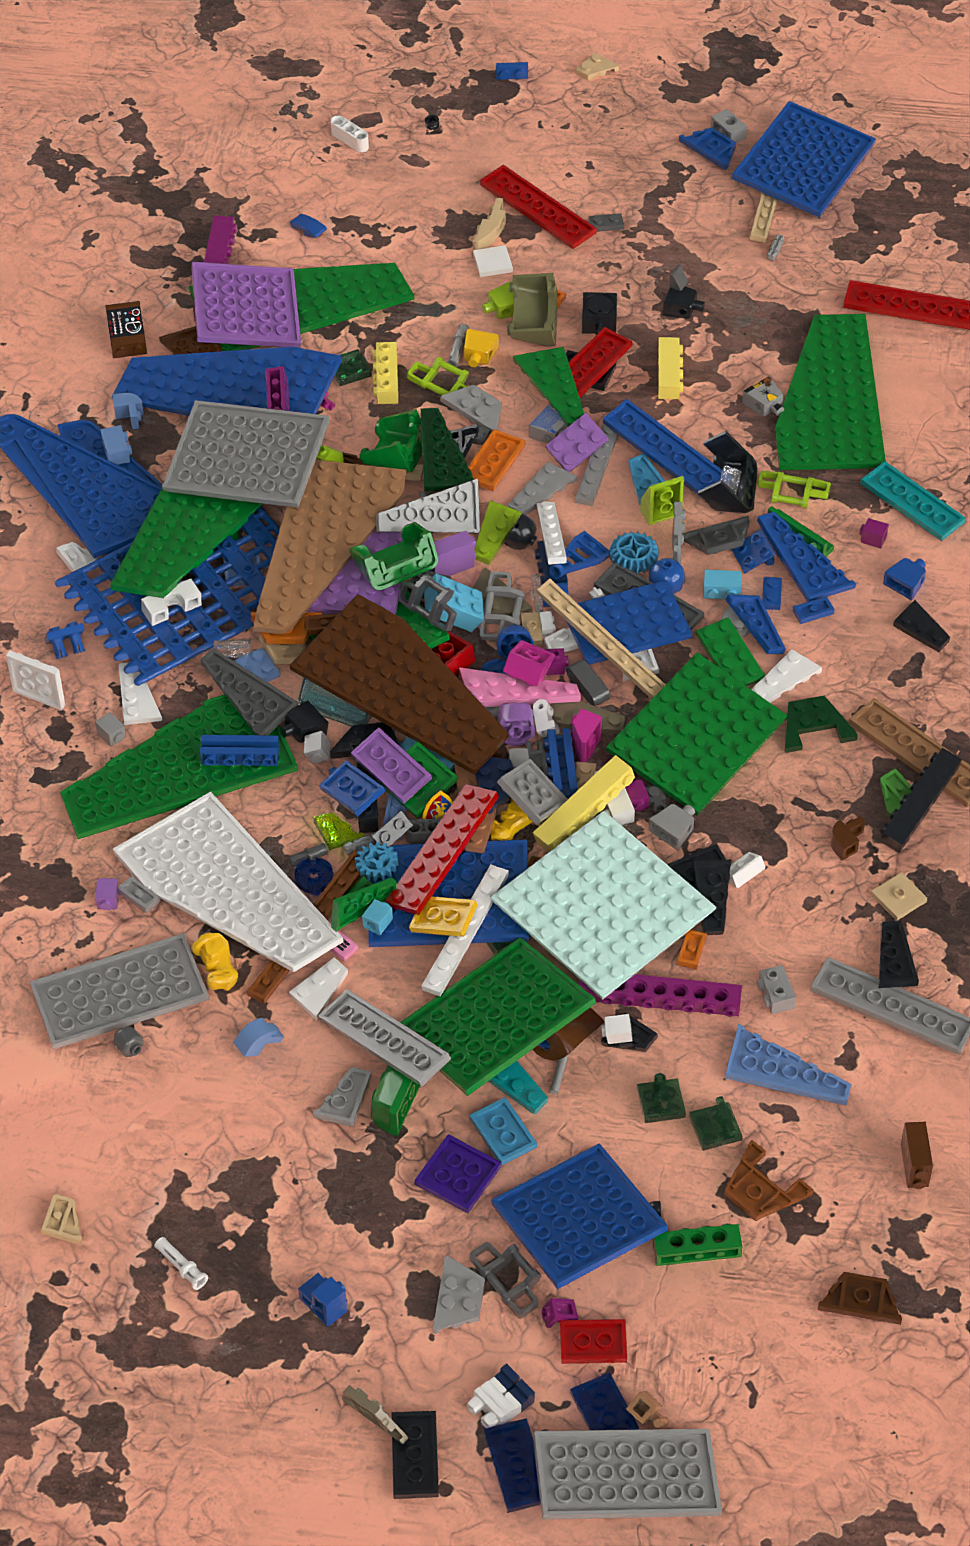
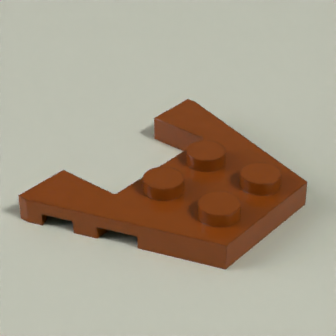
M751 1140L724 1191V1196L753 1220L757 1221L813 1195L814 1189L800 1178L786 1191H783L757 1170L754 1166L766 1156V1151Z

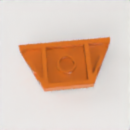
M251 612V620L253 624L255 622L256 612ZM306 612L293 629L286 633H259L266 644H304L310 637L306 633L305 617L322 615V612Z

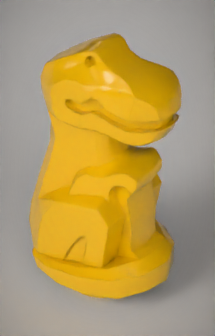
M511 798V803L508 804L507 810L500 814L502 822L499 823L494 820L489 837H491L492 841L512 840L519 830L533 821L529 819L528 815Z
M208 932L202 934L193 943L191 948L194 955L201 957L206 972H209L206 979L207 985L211 990L224 989L228 991L238 980V972L232 967L230 962L228 941L220 933Z

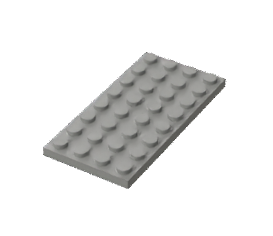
M184 933L30 981L53 1049L209 1000L208 992Z
M710 1429L534 1431L533 1442L542 1520L720 1516L722 1513Z

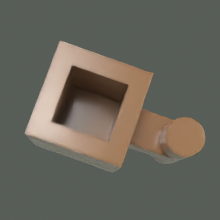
M647 1391L639 1392L626 1408L642 1424L652 1421L654 1426L658 1428L667 1426L669 1423L666 1417L658 1413L663 1405Z

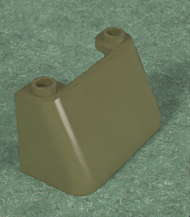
M554 273L513 275V280L510 282V292H513L514 310L513 321L507 326L508 335H511V338L544 346H556L558 290Z

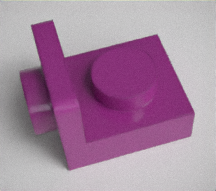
M551 1298L542 1308V1318L545 1321L546 1328H551L555 1322H560V1320H578L574 1299Z

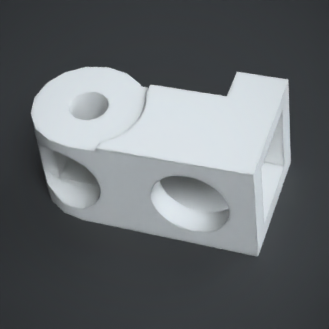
M537 700L533 705L537 733L542 739L547 738V730L555 729V735L559 734V726L552 719L553 708L546 700Z

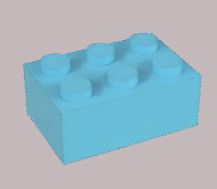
M435 574L433 576L434 581L454 591L453 597L446 603L457 613L453 625L473 632L484 621L482 592ZM430 586L424 590L425 609L431 612L435 598L440 594ZM443 610L440 620L447 622L448 613Z

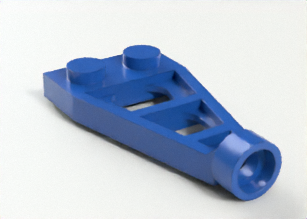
M583 531L575 536L565 549L566 558L569 556L576 564H571L568 560H566L567 563L553 564L549 567V574L552 578L559 579L565 574L598 565L610 557L611 551L586 531ZM579 548L590 557L584 559L575 550Z

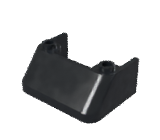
M727 431L704 441L703 445L714 454L713 463L730 475L732 479L728 485L721 480L699 490L698 494L716 511L748 513L754 509L758 469L754 457Z

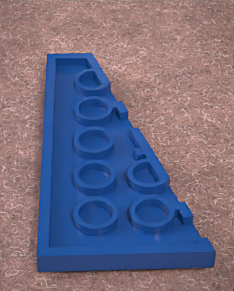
M775 512L758 516L757 522L807 602L856 587L857 583L847 579L842 570H837L831 565V561L811 543L808 545L803 540V536L792 531L789 528L790 525Z

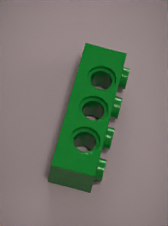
M726 1223L721 1226H702L696 1229L682 1228L677 1231H666L653 1238L656 1266L742 1257L743 1245L739 1224L732 1225ZM673 1244H678V1245H680V1246H679V1247H674V1246H672V1245H673Z

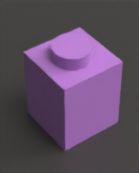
M97 878L95 897L97 909H117L119 897L117 879Z

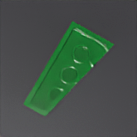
M391 877L334 899L331 928L337 932L360 918L374 899L385 902L391 892L396 889L397 881Z

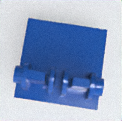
M762 529L745 538L743 546L731 549L745 574L762 563L768 566L774 564V556L776 554Z

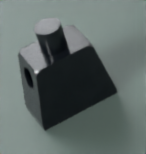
M685 286L682 291L670 288L663 303V316L689 319L694 310L703 312L705 302L697 300V291L695 289Z
M307 700L287 712L284 726L280 727V733L284 738L292 735L297 742L303 743L305 742V735L322 731L327 736L329 722Z

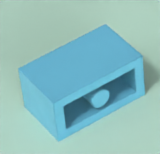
M705 570L703 598L726 599L727 595H741V571Z

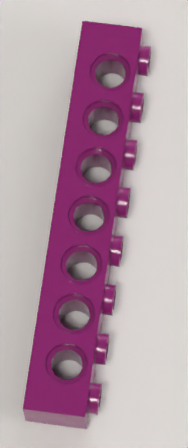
M634 974L607 997L601 999L580 979L578 983L595 998L596 1002L604 1004L680 1010L689 1013L700 1012L708 1015L719 1014L728 1017L739 1016L742 985Z

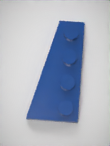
M727 595L726 602L767 654H783L786 648L760 596Z

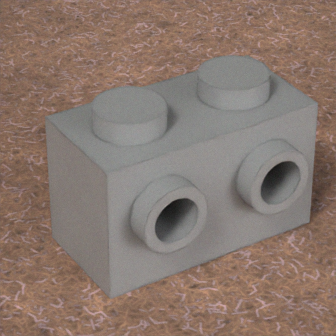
M783 965L760 970L757 987L759 991L763 992L765 1007H769L771 1014L795 1009L796 996Z

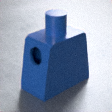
M903 558L885 571L883 584L912 601L925 581L926 569L924 567L926 563L920 558L915 562L908 558Z

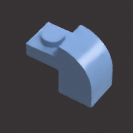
M132 393L112 394L116 419L130 417L132 429H139L138 421H142L141 415H144L142 400Z
M258 1018L247 1024L233 1043L244 1057L259 1056L266 1044L280 1043L284 1036L275 1024L267 1023L263 1018Z

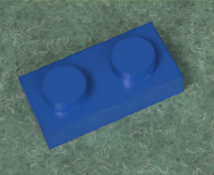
M528 62L496 63V80L528 79Z
M763 578L762 602L767 610H780L782 578Z
M827 596L793 606V613L800 624L833 615L835 610Z

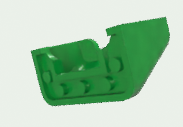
M417 409L379 418L375 426V433L379 436L380 440L375 449L363 448L359 454L361 462L368 466L406 470V473L412 472L423 453L421 418Z
M412 522L402 528V542L370 554L366 546L360 544L349 548L350 554L369 584L376 590H383L437 566L439 559L430 531L417 522Z

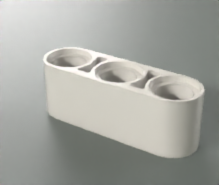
M342 116L331 118V134L335 138L358 152H365L369 149L368 133Z

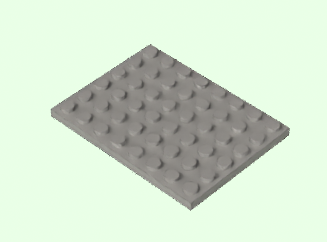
M195 400L162 488L167 492L299 508L330 421L329 416Z

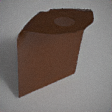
M589 1008L546 1039L550 1044L548 1051H543L539 1045L533 1051L543 1059L551 1061L564 1058L605 1022L592 1008Z

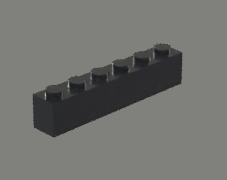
M944 748L939 753L935 752L929 761L931 762L930 766H925L919 775L921 779L919 781L915 780L910 788L911 793L909 796L905 794L902 798L900 809H895L890 816V819H892L890 823L883 825L880 830L882 834L880 842L898 853L902 851L958 770L962 761L961 758Z

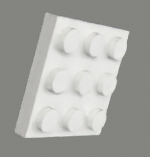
M9 651L6 658L13 692L62 711L65 707V700L59 669L52 665L49 666L41 663L37 659L26 657L21 653Z

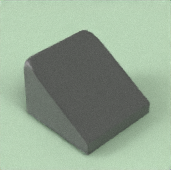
M678 264L670 274V288L682 291L688 283V278L681 265Z

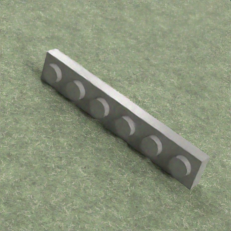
M605 424L602 425L601 430L609 438V441L591 455L575 497V503L593 506L618 438V434Z

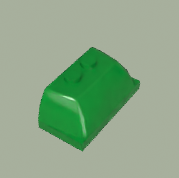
M388 1065L385 1072L381 1075L378 1088L374 1090L372 1095L371 1119L387 1133L398 1137L420 1085Z

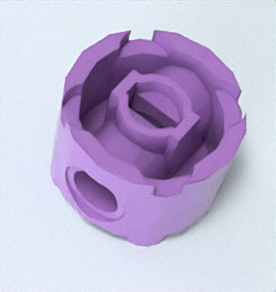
M504 703L500 706L497 721L508 732L505 744L520 746L526 744V741L530 738L532 740L535 734L534 712L530 704Z

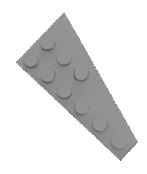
M478 479L377 513L376 532L401 533L404 526L417 522L431 533H460L463 531L480 533Z

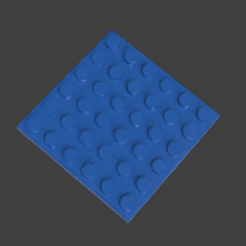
M600 1143L491 1199L492 1206L557 1289L668 1231L664 1220Z

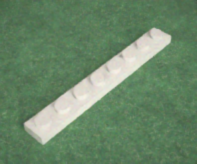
M494 865L489 866L471 900L477 902L478 906L464 937L450 936L422 984L423 991L441 997L493 904L491 896L497 893L509 876L508 870Z

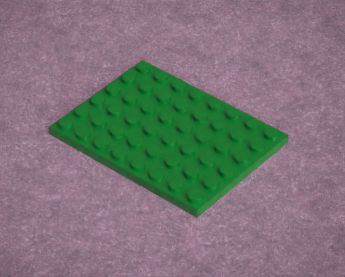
M697 652L606 746V751L612 756L616 755L633 771L658 787L682 806L691 805L695 810V815L698 816L786 721L788 715Z
M520 937L446 989L441 997L436 996L400 1023L449 1053L451 1059L439 1071L464 1094L469 1096L596 1004V1001L591 994Z

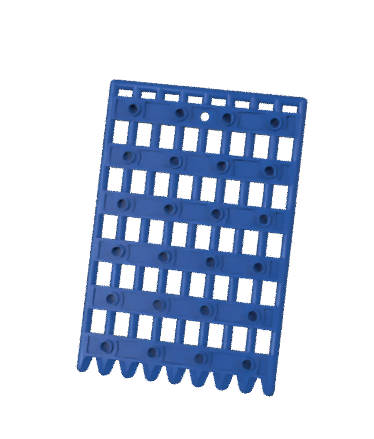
M260 506L256 510L257 513L250 515L248 521L240 528L246 533V536L236 541L227 536L215 547L216 551L203 563L189 571L195 576V579L192 580L196 586L201 584L205 588V591L201 592V601L211 596L216 603L204 609L199 606L187 612L181 606L174 605V607L168 609L169 617L180 612L185 619L173 625L168 620L154 626L150 624L142 612L141 599L145 598V595L120 592L124 598L110 604L106 597L118 591L108 588L100 592L96 585L108 579L112 582L121 565L117 558L126 554L133 542L56 580L55 586L70 585V588L64 593L65 599L80 598L74 605V610H90L84 617V623H100L94 629V635H110L104 642V648L109 649L119 646L120 649L114 654V660L122 661L129 659L130 662L124 667V673L140 672V675L134 680V684L140 686L254 626L250 610L258 606L266 577L262 575L260 570L270 566L280 527ZM260 519H263L267 525L264 526ZM273 530L277 537H274L270 531ZM250 541L257 546L246 553L240 549V546ZM262 552L267 559L254 565L250 558ZM222 556L226 563L216 568L209 564L210 561ZM99 567L103 574L90 580L86 573ZM232 568L236 575L224 581L219 574ZM242 580L247 587L234 593L229 586ZM252 592L257 599L244 605L239 598ZM129 604L133 610L120 617L115 610ZM221 608L226 615L213 621L208 614ZM139 616L143 623L130 629L125 622ZM232 621L236 627L223 634L218 627ZM190 624L195 631L181 637L177 630ZM149 628L154 635L140 641L136 634ZM201 637L205 644L192 650L187 643ZM159 640L163 648L150 654L145 647ZM169 653L174 660L160 666L156 659Z

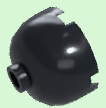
M522 513L504 544L515 550H523L528 545L533 546L537 539V536H535L537 528L534 521Z

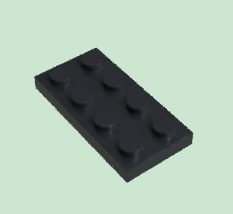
M436 1411L391 1412L392 1421L408 1436L404 1444H401L392 1437L394 1499L439 1497Z

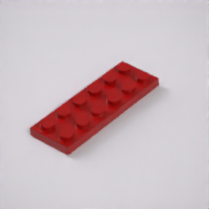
M604 327L569 361L579 398L632 347L631 340Z

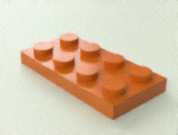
M494 429L468 465L474 480L478 479V486L494 492L525 447L526 440Z

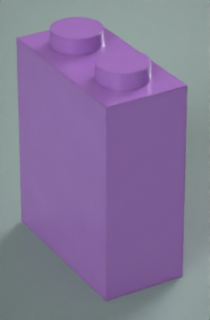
M467 531L434 542L439 561L437 566L429 571L451 576L475 567L476 553L474 547L476 542L474 537H470Z

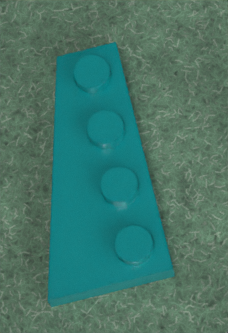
M518 1061L488 1081L534 1115L548 1102L547 1095Z

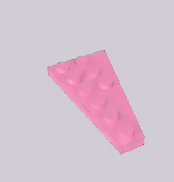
M459 667L461 682L484 707L501 706L504 703L534 704L539 699H544L548 703L580 702L581 699L577 684L543 679L538 686H531L524 680L512 678L508 674Z

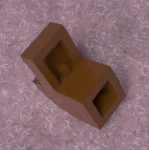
M861 816L849 820L846 824L838 820L833 827L831 847L842 861L858 852L859 839L857 836L864 833L865 820Z

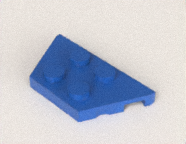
M714 128L695 131L693 135L687 137L684 134L679 136V142L724 170L728 168L736 148L735 141Z

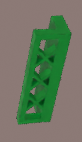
M772 506L768 508V513L775 512L790 525L789 528L792 531L803 536V540L808 545L811 543L824 556L827 557L834 551L833 544L780 509L777 510Z

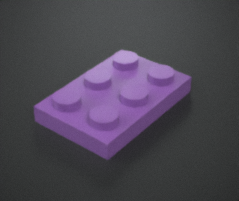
M585 413L549 442L545 448L564 470L571 472L607 443L609 438L590 416Z

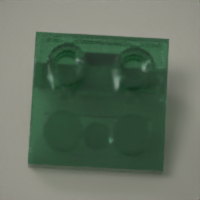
M722 1096L715 1099L717 1105L689 1112V1118L702 1151L742 1141L743 1136L729 1102L725 1103Z

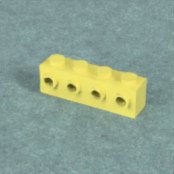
M376 342V350H373V360H376V362H373V372H377V374H373V385H377V387H373L374 397H377V404H398L397 342Z

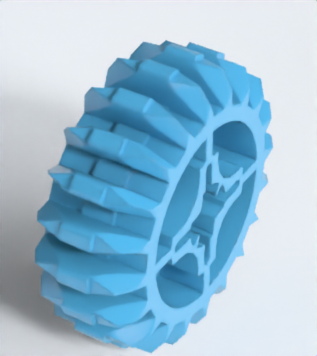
M630 531L629 534L624 532L622 536L618 535L616 539H613L610 547L612 563L621 564L622 568L626 567L637 574L639 572L645 574L646 570H650L659 558V548L656 540H653L651 536L647 537L646 533L640 534L639 531L637 533Z

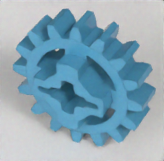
M378 841L374 846L372 843H369L368 848L362 846L363 852H357L358 857H355L356 869L360 871L361 877L366 875L367 880L371 877L374 878V882L378 878L385 880L384 876L391 877V871H397V852H394L392 846L388 848L387 843H384L383 846Z

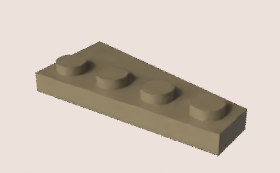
M581 701L551 703V707L554 710L552 719L559 728L573 729L571 720L582 708L602 716L601 733L618 735L624 729V715Z

